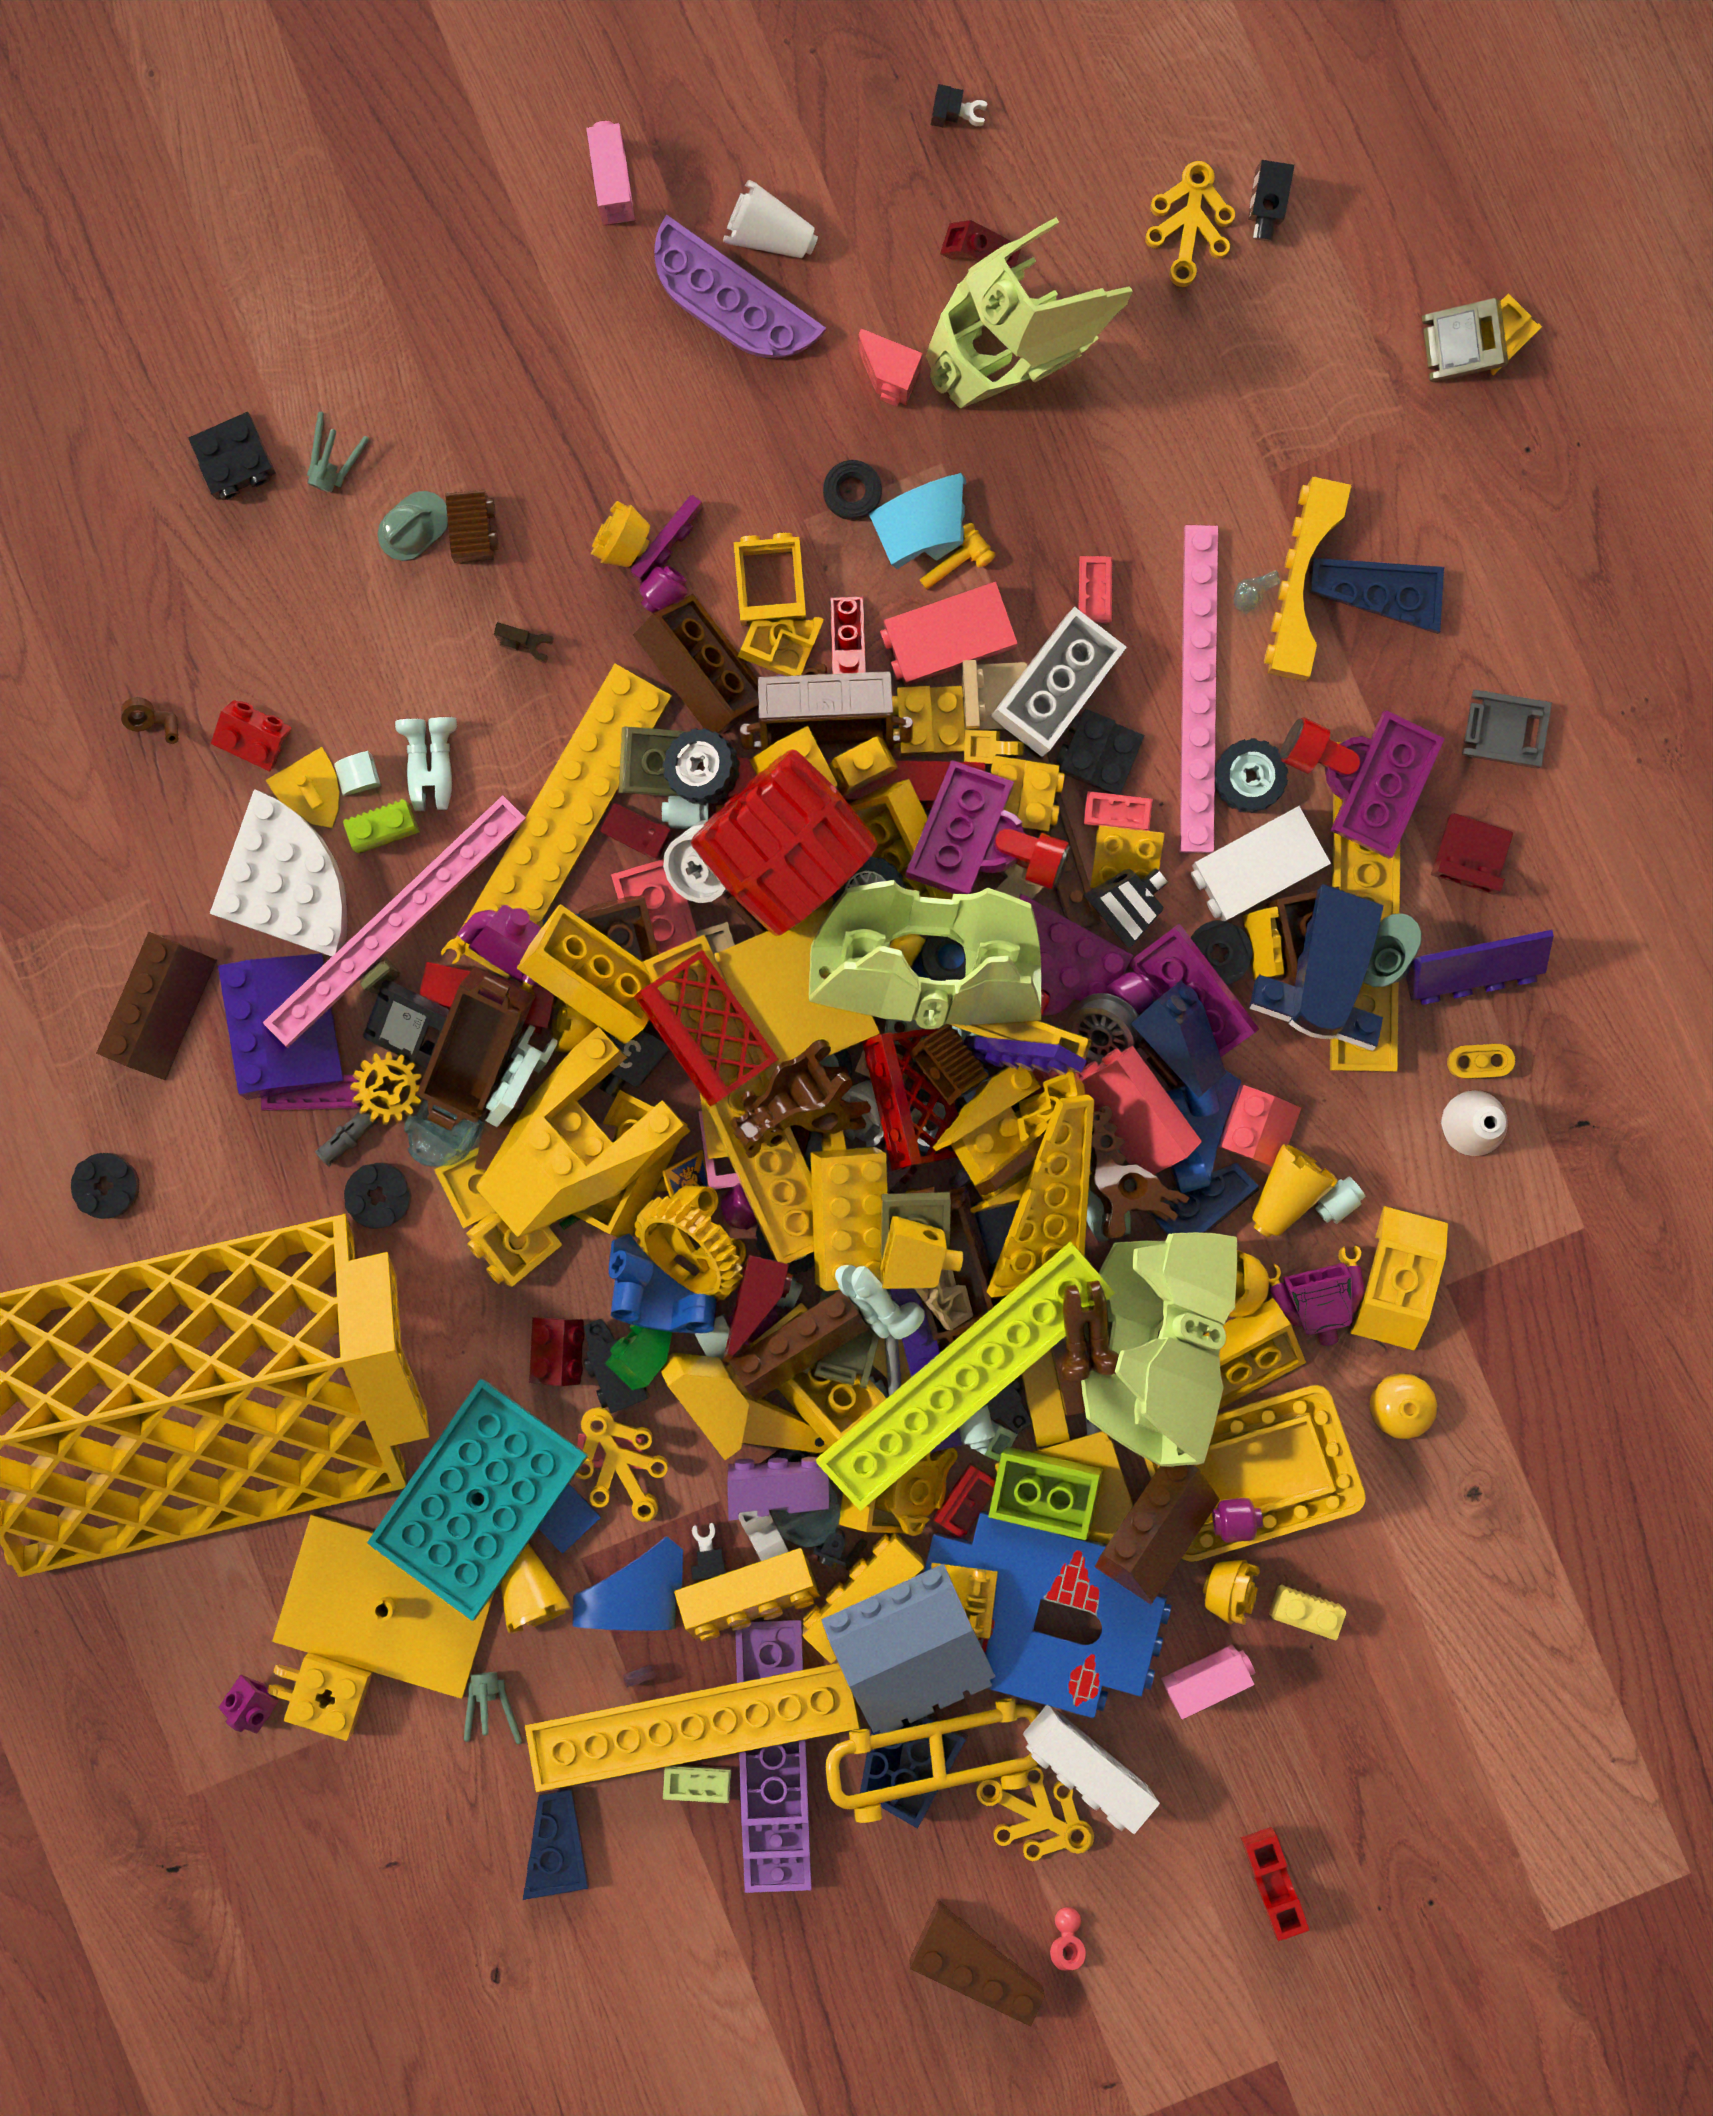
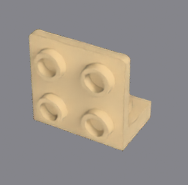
M963 660L962 682L965 730H1005L1003 726L990 716L1025 671L1027 663L977 665L976 660Z

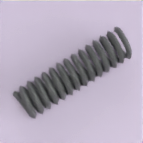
M860 1539L861 1541L847 1555L845 1566H843L846 1570L856 1561L855 1559L860 1555L859 1553L863 1552L864 1548H866L867 1541L864 1539Z

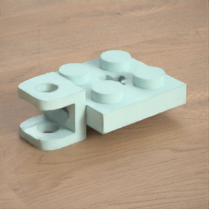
M530 1024L523 1032L510 1056L514 1060L503 1074L501 1085L493 1093L486 1106L490 1110L486 1121L496 1127L499 1126L514 1107L532 1071L534 1070L539 1073L543 1069L558 1043V1040L552 1038L543 1052L527 1044L535 1030V1027Z

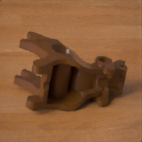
M817 1040L799 1056L778 1064L771 1076L768 1088L762 1096H756L753 1090L747 1091L741 1096V1103L746 1111L741 1117H734L730 1125L734 1135L740 1140L746 1150L745 1153L748 1158H753L759 1153L761 1143L766 1142L770 1147L781 1144L786 1137L784 1130L792 1125H800L812 1132L830 1134L847 1129L859 1130L866 1127L867 1123L862 1115L869 1113L871 1110L868 1101L851 1103L841 1099L853 1085L846 1067H828L820 1063L831 1052V1047L826 1040Z
M1104 1106L1099 1109L1100 1112H1093L1092 1166L1090 1169L1092 1174L1089 1175V1189L1103 1204L1102 1235L1106 1238H1120L1123 1236L1126 1230L1124 1215L1129 1210L1147 1211L1164 1221H1167L1168 1218L1175 1221L1178 1214L1172 1211L1170 1205L1163 1203V1201L1168 1200L1174 1204H1178L1179 1201L1187 1203L1189 1197L1178 1191L1167 1189L1161 1184L1157 1176L1137 1164L1122 1166L1126 1157L1117 1150L1125 1143V1140L1114 1135L1117 1126L1109 1122L1112 1117L1111 1108Z

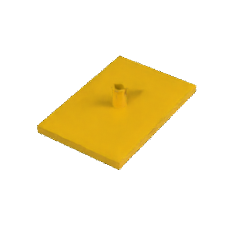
M312 1513L272 1642L462 1699L494 1593L477 1618L472 1621L367 1544V1541L374 1533L373 1531ZM385 1603V1606L388 1608V1613L383 1612L380 1608V1605Z

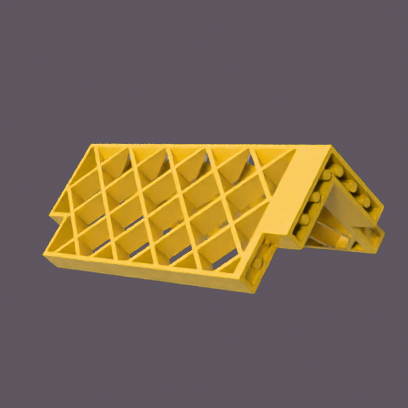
M346 1214L0 1293V1359L18 1341L32 1347L6 1373L0 1370V1417L16 1402L31 1409L5 1435H0V1450L4 1445H9L39 1454L32 1465L0 1456V1487L12 1490L5 1500L0 1499V1545L4 1550L6 1563L8 1566H13L18 1577L404 1489L407 1485L406 1467L398 1444L429 1437L427 1410L402 1349L396 1272L388 1252L356 1259L354 1234ZM303 1252L314 1254L292 1277L276 1270L290 1255ZM224 1270L233 1272L211 1295L196 1289L211 1273ZM336 1271L337 1297L333 1298L317 1289ZM259 1285L275 1293L253 1316L236 1309ZM146 1288L153 1290L130 1314L116 1308L130 1292ZM179 1304L194 1311L171 1335L155 1328ZM68 1306L73 1308L48 1333L35 1327L51 1310ZM300 1306L317 1314L294 1338L277 1330ZM99 1322L113 1329L88 1354L74 1347ZM219 1325L236 1332L212 1356L196 1349ZM339 1331L341 1358L335 1359L319 1350ZM139 1343L154 1350L129 1376L114 1368ZM261 1345L278 1353L254 1378L237 1370ZM58 1362L72 1368L46 1395L32 1388ZM180 1364L195 1372L171 1397H167L154 1390ZM343 1367L351 1388L329 1381V1378L338 1368ZM98 1383L113 1390L88 1416H84L72 1409ZM254 1387L286 1396L276 1409L246 1399ZM308 1404L338 1413L328 1426L299 1417ZM172 1406L203 1415L195 1427L162 1418ZM365 1420L373 1440L351 1433L361 1421ZM226 1423L256 1432L248 1444L217 1435ZM90 1425L121 1436L113 1446L81 1437L80 1435ZM279 1440L308 1449L299 1461L270 1452ZM145 1442L173 1451L174 1454L167 1463L135 1454V1452ZM331 1457L359 1466L356 1470L339 1474L322 1469ZM197 1459L228 1468L219 1479L189 1470ZM61 1461L93 1472L84 1482L55 1473L53 1470ZM250 1476L279 1484L277 1488L261 1492L241 1487ZM115 1478L146 1487L139 1498L107 1488ZM168 1495L199 1503L196 1507L183 1510L161 1505ZM35 1497L65 1506V1509L59 1516H55L26 1506ZM89 1513L119 1523L118 1525L99 1529L80 1522ZM19 1536L39 1542L24 1546Z

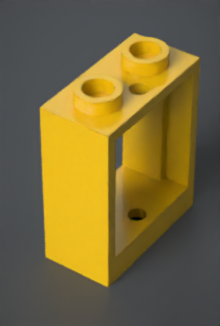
M777 533L773 535V539L760 540V536L751 535L741 537L740 542H734L741 626L751 625L753 620H768L770 622H778L781 619L793 618V621L806 620L799 537H793L792 533ZM792 552L797 603L748 607L744 556Z

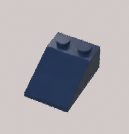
M1179 981L1159 997L1131 1023L1198 1098L1226 1074L1204 1005L1198 999L1197 993L1182 981Z

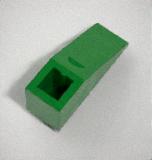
M630 1324L629 1327L632 1331L626 1338L622 1337L610 1349L612 1355L605 1364L632 1390L646 1387L667 1362L672 1332Z

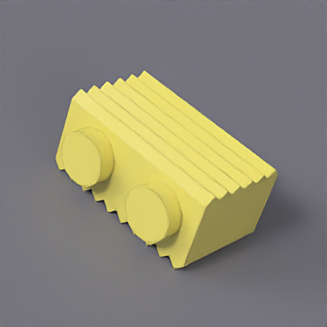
M1281 1584L1277 1587L1269 1615L1274 1620L1336 1641L1346 1611L1339 1603L1335 1604L1327 1599L1316 1598L1314 1595L1310 1596L1308 1593L1304 1594L1301 1590L1297 1591L1295 1588L1291 1589L1289 1586L1285 1587Z

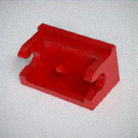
M970 1462L944 1500L941 1508L936 1512L934 1521L960 1538H964L993 1495L996 1479Z

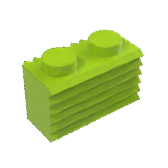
M403 799L400 802L394 801L393 805L388 803L387 807L382 805L381 809L376 807L375 811L369 810L368 814L363 812L362 816L357 814L356 818L351 816L350 820L344 819L343 821L351 847L358 854L420 832L411 805Z

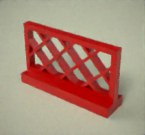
M702 949L640 990L634 996L641 1009L710 1107L779 1060ZM698 960L706 970L705 983L687 980L689 966ZM683 971L682 979L674 977ZM711 979L713 980L715 985H710ZM665 982L681 984L678 1002L665 999L658 987ZM686 985L704 989L701 1006L683 1003ZM709 990L721 992L725 997L724 1011L706 1008ZM671 1006L677 1007L676 1014ZM730 1006L735 1013L729 1012ZM682 1008L700 1012L697 1029L687 1028L680 1021ZM705 1013L723 1016L720 1034L702 1031ZM728 1018L741 1020L745 1026L743 1039L725 1035ZM749 1033H750V1035L752 1036V1038L754 1039V1041H753V1040H748V1038H749ZM690 1034L696 1035L695 1041ZM701 1036L719 1039L716 1057L703 1054L699 1048ZM724 1041L742 1044L739 1062L722 1058ZM747 1045L759 1047L767 1060L760 1065L745 1063ZM710 1062H715V1068L712 1067ZM721 1064L738 1067L737 1079L728 1087L719 1077ZM744 1068L751 1069L750 1072L742 1076Z
M937 1028L893 1034L892 1032L884 1033L862 1041L892 1171L958 1158L955 1151H948L944 1147L937 1150L939 1154H935L936 1151L933 1148L945 1130L950 1128L958 1117L955 1103L951 1106L947 1103L936 1087L925 1080L926 1074L922 1069L918 1074L908 1066L912 1057L909 1053L919 1043L921 1037L931 1035L938 1030ZM894 1041H898L907 1049L902 1060L896 1054ZM903 1073L915 1081L910 1092L904 1087ZM920 1087L931 1094L926 1106L916 1098ZM937 1100L945 1108L946 1115L943 1120L932 1111ZM911 1105L922 1113L917 1124L912 1121ZM928 1119L939 1127L934 1138L923 1130ZM919 1137L930 1146L924 1157L920 1155L917 1142Z

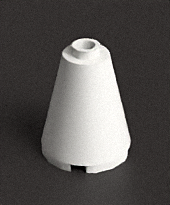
M748 180L745 186L750 188L748 194L745 193V195L740 194L727 229L732 230L731 237L724 235L723 242L797 258H803L805 253L811 255L818 236L813 234L815 227L757 183Z
M1474 1090L1463 1092L1450 1100L1443 1111L1441 1125L1446 1140L1452 1148L1465 1155L1481 1156L1492 1152L1502 1143L1507 1132L1508 1120L1504 1107L1494 1096L1483 1091Z

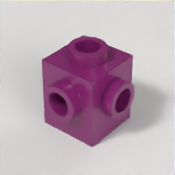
M240 1675L218 1708L227 1717L225 1722L231 1728L238 1732H243L245 1729L257 1734L279 1700L276 1696L268 1694V1687L264 1683Z

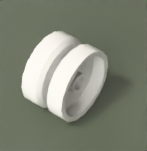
M708 820L699 821L673 840L664 853L663 867L668 882L678 894L687 900L697 903L712 902L727 891L691 846L693 836Z

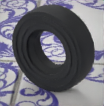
M847 460L835 465L828 472L823 484V496L826 505L835 515L847 520H858L868 516L869 513L877 508L882 495V485L876 471L870 465L858 460ZM848 478H857L865 486V494L857 502H848L840 495V486Z
M929 935L923 945L921 954L922 965L927 975L936 981L962 980L965 978V952L963 963L955 969L945 968L938 959L940 949L946 944H956L962 948L963 952L964 947L949 937Z

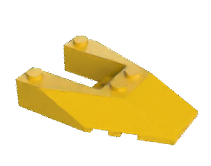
M599 1026L570 1051L530 1097L476 1187L518 1238L557 1222V1220L575 1212L579 1213L586 1210L589 1206L603 1200L616 1197L690 1132V1129L671 1107L662 1100L614 1143L609 1139L578 1102L579 1099L627 1058L615 1042Z

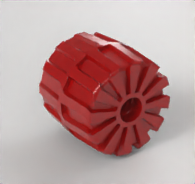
M794 749L779 756L764 771H761L751 779L745 789L730 798L724 804L725 807L715 813L697 831L691 841L692 848L722 886L774 936H780L791 930L819 908L866 863L878 846L876 838L839 791L806 758Z

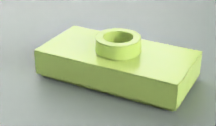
M692 1765L667 1766L664 1770L663 1800L729 1803L731 1768Z

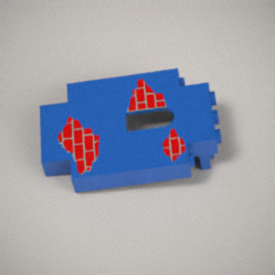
M988 1511L980 1512L973 1542L939 1532L933 1535L924 1572L931 1569L932 1563L998 1571L990 1639L978 1638L995 1674V1678L990 1679L992 1686L987 1689L1090 1718H1095L1097 1710L1104 1711L1108 1692L1103 1691V1686L1141 1697L1144 1688L1151 1690L1156 1670L1149 1668L1152 1656L1159 1657L1164 1638L1158 1636L1161 1623L1167 1625L1172 1605L1166 1604L1168 1595L1159 1593L1152 1605H1150L1096 1569L1095 1565L1108 1544L1090 1539L1081 1540L989 1518ZM1041 1599L1096 1615L1102 1625L1100 1638L1093 1644L1083 1645L1033 1631Z

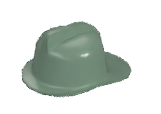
M414 492L389 511L381 521L378 529V540L384 553L393 559L401 561L411 560L422 554L447 529V506L444 500L432 492Z
M1403 913L1392 914L1380 922L1371 959L1363 980L1365 984L1372 987H1385L1399 982L1407 976L1411 968V962L1418 953L1422 940L1419 924L1411 916Z

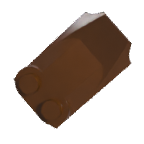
M644 895L624 897L593 905L579 911L582 920L641 962L659 955Z

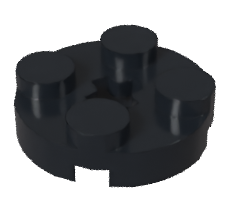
M1215 920L1203 924L1194 931L1190 938L1226 985L1232 984L1243 977L1252 958V945L1247 934L1241 928L1226 921ZM1218 944L1219 948L1227 949L1228 953L1224 955V962L1219 963L1217 959H1211L1210 953L1213 952V945Z
M98 1153L91 1155L75 1167V1172L71 1179L72 1197L81 1212L87 1213L94 1218L108 1219L118 1217L125 1213L138 1197V1174L132 1165L117 1154ZM106 1176L108 1182H113V1189H108V1195H102V1191L97 1189V1183L101 1182V1177Z
M385 1163L363 1165L350 1176L344 1190L345 1209L357 1223L368 1228L378 1229L393 1225L405 1216L411 1204V1190L405 1176L396 1167ZM380 1186L383 1188L382 1194L387 1197L385 1202L379 1201L377 1205H374L369 1192L370 1190H376Z

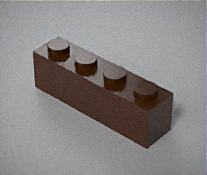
M839 1290L729 1362L746 1390L757 1401L869 1328L849 1297Z

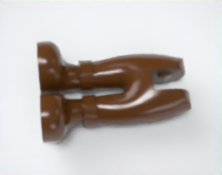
M1098 1280L1087 1282L1088 1307H1081V1298L1076 1285L1066 1286L1063 1318L1066 1348L1069 1350V1353L1062 1362L1061 1372L1062 1377L1069 1381L1087 1379L1090 1376V1364L1092 1369L1099 1374H1116L1115 1369L1119 1354L1108 1347L1107 1302L1103 1288ZM1088 1322L1090 1363L1085 1352L1084 1324Z

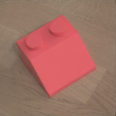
M861 329L858 334V352L875 392L881 395L880 399L894 406H898L899 403L907 405L921 371L922 353Z
M1240 1085L1225 1123L1218 1148L1272 1167L1283 1144L1287 1146L1290 1142L1301 1107L1257 1089Z

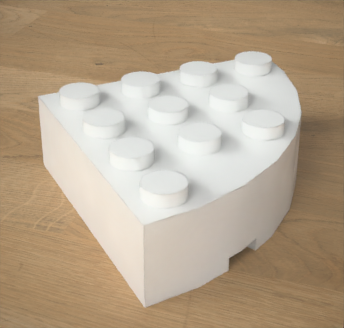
M254 789L210 914L332 957L345 945L348 923L345 885L337 862L323 838L303 817L279 800Z

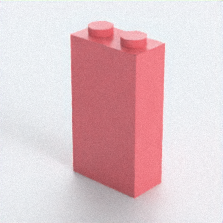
M996 581L884 620L885 629L880 631L885 649L892 648L895 661L891 662L896 680L902 679L905 687L961 668L963 660H976L978 662L1016 649L1017 640Z
M1133 1045L1122 1052L1116 1048L1102 1058L1103 1062L1099 1065L1096 1061H1093L1083 1068L1080 1073L1082 1075L1080 1080L1085 1086V1095H1089L1094 1099V1112H1100L1099 1109L1104 1106L1111 1108L1112 1117L1109 1122L1117 1126L1114 1135L1125 1140L1119 1151L1126 1157L1130 1165L1137 1164L1155 1175L1186 1159L1202 1142Z

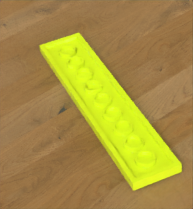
M1070 1241L816 1459V1463L859 1511L863 1510L1066 1336L1063 1318V1300L1066 1286H1077L1081 1298V1307L1089 1306L1087 1282L1098 1280L1103 1288L1106 1301L1115 1294L1114 1290Z

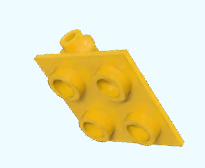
M1099 825L1096 833V849L1090 887L1095 888L1129 868L1140 879H1143L1155 868L1159 870L1165 833Z
M932 1563V1564H931V1569H933V1568H935V1567H937V1566H939V1565H941V1564H939V1563ZM944 1564L977 1638L990 1639L998 1571Z

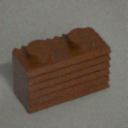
M485 489L445 493L451 558L454 563L494 560L493 551L499 550L497 531H491L490 518L496 517L494 499L488 498Z
M949 1024L921 1040L909 1053L950 1106L976 1089L988 1077V1073L984 1071L982 1063L975 1056L971 1055V1051L967 1050V1046L963 1045L961 1036L955 1030H952Z

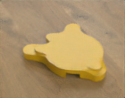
M955 1448L937 1451L931 1458L929 1452L886 1489L887 1505L891 1513L900 1522L904 1533L910 1536L921 1534L926 1523L930 1520L927 1516L935 1508H941L946 1493V1477L958 1457Z

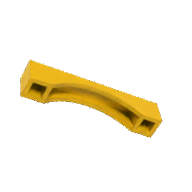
M1312 477L1308 486L1302 485L1298 504L1303 505L1301 518L1295 517L1291 536L1296 537L1294 549L1289 548L1285 560V568L1290 569L1287 581L1282 580L1278 593V600H1282L1283 603L1281 612H1275L1271 626V632H1276L1273 645L1268 644L1264 663L1269 664L1267 674L1304 682L1311 676L1317 644L1310 632L1304 612L1303 589L1305 574L1310 558L1318 543L1345 517L1351 489L1349 484Z
M1038 1020L971 1024L966 1026L949 1024L987 1038L1061 1045L1085 1060L1092 1040Z

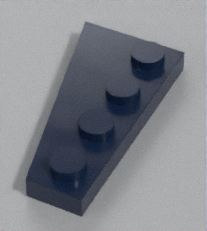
M1313 558L1311 563L1310 593L1439 634L1441 628L1444 567Z

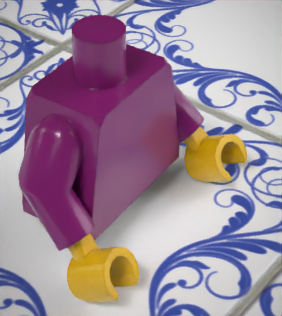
M502 905L497 912L492 909L476 912L457 933L459 937L450 940L444 946L441 955L443 956L447 949L455 950L457 956L452 964H455L465 953V944H470L469 949L520 983L523 980L524 983L519 988L534 995L532 987L537 986L538 983L519 971L517 967L528 946L541 930V927L530 921L528 912L522 908L512 909L508 905Z

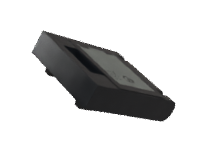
M385 980L380 987V992L377 995L363 1037L399 1056L403 1055L405 1059L427 1069L437 1041L433 1043L426 1040L423 1044L429 1025L440 1030L441 1033L449 1009L392 981Z

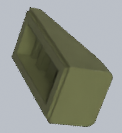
M384 956L360 979V985L365 990L378 994L382 982L385 980L393 982L400 976V972Z

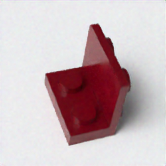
M1456 813L1450 814L1431 875L1491 895L1501 892L1505 879L1500 878L1513 832Z

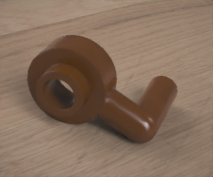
M141 697L130 698L121 706V721L127 729L141 732L149 729L153 723L161 724L165 727L166 742L169 744L178 742V721L174 713L156 711L150 701Z

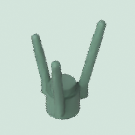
M320 411L317 415L311 463L307 476H309L307 484L332 493L334 486L341 488L344 477L363 451L369 438L367 436L362 438L339 473H336L337 466L328 463L336 436L335 429L330 430L322 459L319 460L324 413Z
M497 1672L471 1675V1682L468 1683L469 1695L464 1728L465 1742H469L471 1737L475 1699L476 1702H480L482 1734L487 1736L489 1733L487 1701L496 1700V1693H498L515 1742L518 1745L522 1743L519 1729L505 1692L504 1679L498 1680Z

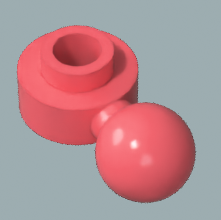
M1064 1907L1055 1916V1925L1061 1932V1937L1053 1942L1050 1955L1053 1964L1058 1969L1069 1971L1076 1970L1082 1966L1085 1961L1086 1951L1082 1941L1075 1937V1932L1081 1925V1916L1074 1908ZM1064 1948H1065V1950L1067 1951V1957H1066V1959H1065L1064 1956H1063V1949H1064Z

